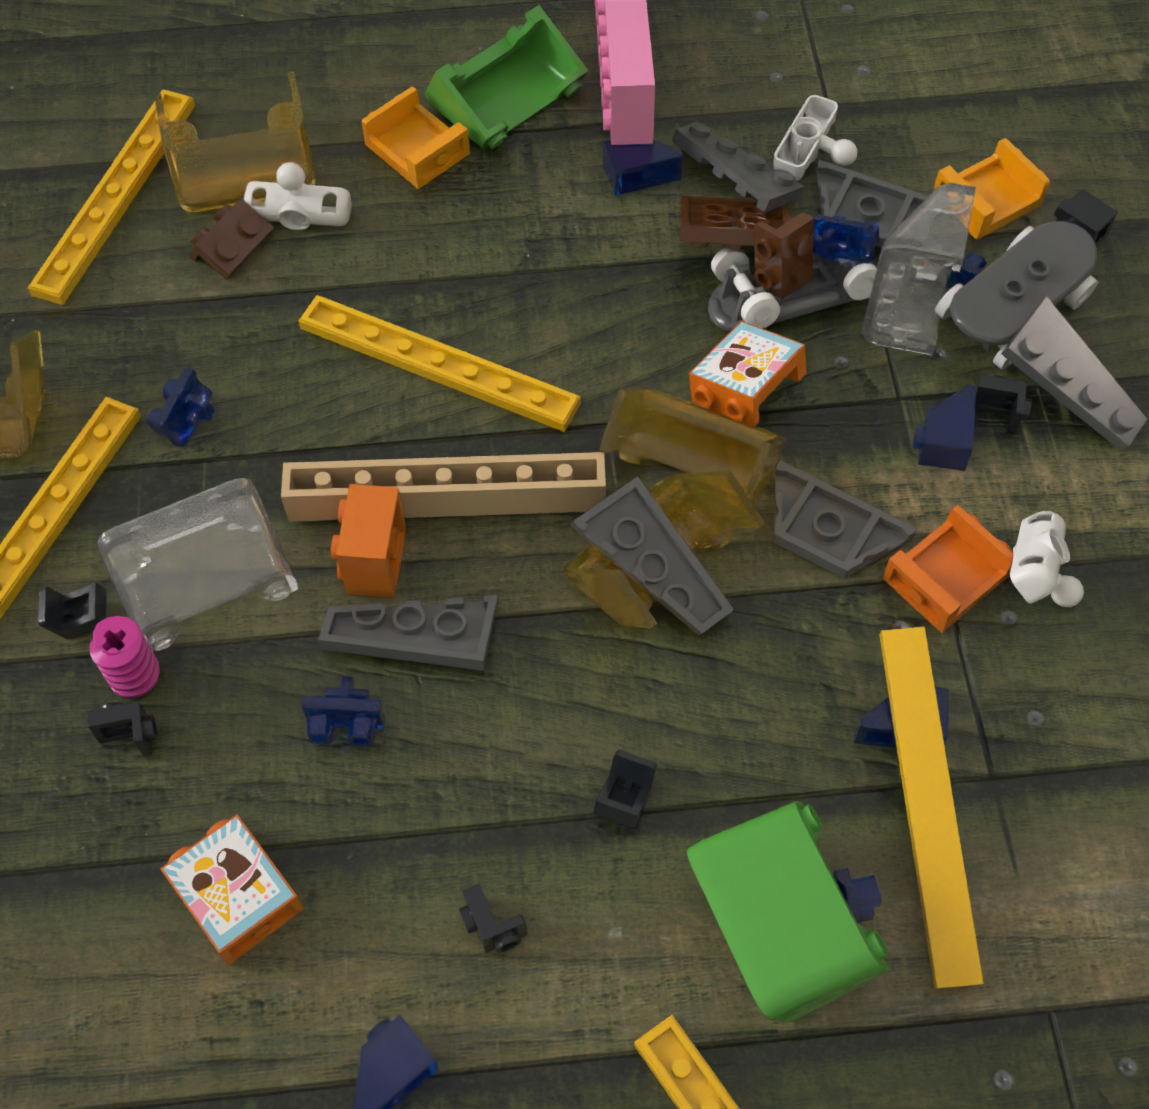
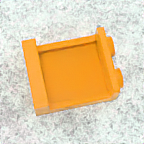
M413 86L368 114L361 121L365 145L417 189H420L470 154L468 129L460 122H457L450 128L420 104L419 92Z
M1003 138L998 141L995 153L959 173L950 165L939 170L932 196L948 202L946 210L976 240H979L1042 206L1050 180L1043 171L1039 170L1023 155L1020 149L1016 148L1007 138Z

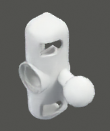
M811 95L806 99L775 151L773 160L774 170L787 171L795 177V181H799L810 163L817 159L819 149L829 153L831 160L841 167L850 166L856 160L858 150L851 140L841 139L835 141L826 136L836 119L838 104L835 101L818 95Z
M286 162L279 166L276 172L278 183L251 181L247 184L244 201L266 221L280 222L283 226L296 231L307 229L310 224L344 226L349 221L352 209L349 191L340 187L305 184V172L297 163ZM264 189L266 191L265 202L255 200L253 198L254 191ZM328 194L335 195L337 197L336 207L322 206L323 198Z
M1052 511L1037 512L1022 520L1017 544L1013 548L1014 557L1010 577L1014 586L1029 604L1051 594V598L1056 604L1061 607L1070 608L1081 601L1084 589L1077 578L1066 575L1062 576L1059 573L1060 566L1069 562L1070 553L1064 541L1066 524L1060 515Z

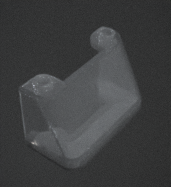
M956 183L939 186L884 241L862 327V335L867 341L880 346L933 356L937 344V332L940 316L935 313V308L944 296L948 280V270L946 267L952 265L953 271L960 272L965 254L976 187Z
M247 478L228 481L113 527L104 532L97 541L98 548L128 618L137 623L152 651H159L170 647L180 633L177 622L254 590L260 599L275 602L286 598L291 592L299 589L254 483Z

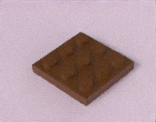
M682 196L680 241H686L692 247H707L709 243H718L734 250L744 249L746 245L755 246L754 226L760 221L775 229L791 220L788 204L764 213L756 207L758 200Z

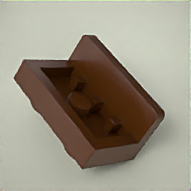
M240 198L232 207L226 203L213 218L217 223L210 230L204 226L190 242L194 245V248L189 257L195 261L200 256L227 279L270 234L274 227Z
M802 212L777 229L763 221L754 226L756 284L760 287L762 286L764 290L769 291L778 298L783 299L813 278V217Z

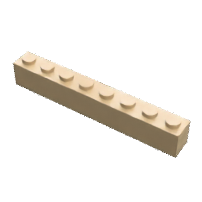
M604 452L289 462L283 463L281 499L289 522L338 520L339 503L341 499H347L349 484L398 487L405 518L587 512L606 498Z

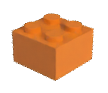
M349 484L347 499H341L338 508V521L341 524L340 534H334L331 543L332 559H337V578L343 580L347 595L395 599L407 531L399 488Z

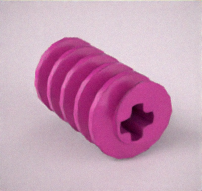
M123 616L108 617L97 623L90 644V656L113 692L122 698L130 699L143 696L149 692L158 681L160 667L155 654L137 623Z

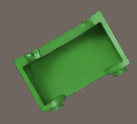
M540 5L526 13L527 21L525 25L522 24L517 28L513 26L503 39L461 66L457 62L452 67L448 63L435 71L424 94L430 105L453 125L457 122L464 125L468 129L469 138L481 148L489 146L492 150L508 138L507 133L565 95L567 98H570L583 87L581 81L589 70Z
M799 801L792 802L710 836L687 848V856L757 1006L768 1019L774 1021L795 1022L890 971L884 959L889 956V952L883 939L875 929L868 932L864 926L857 923L816 844L820 841L818 831L823 829L818 814L810 804L805 806Z

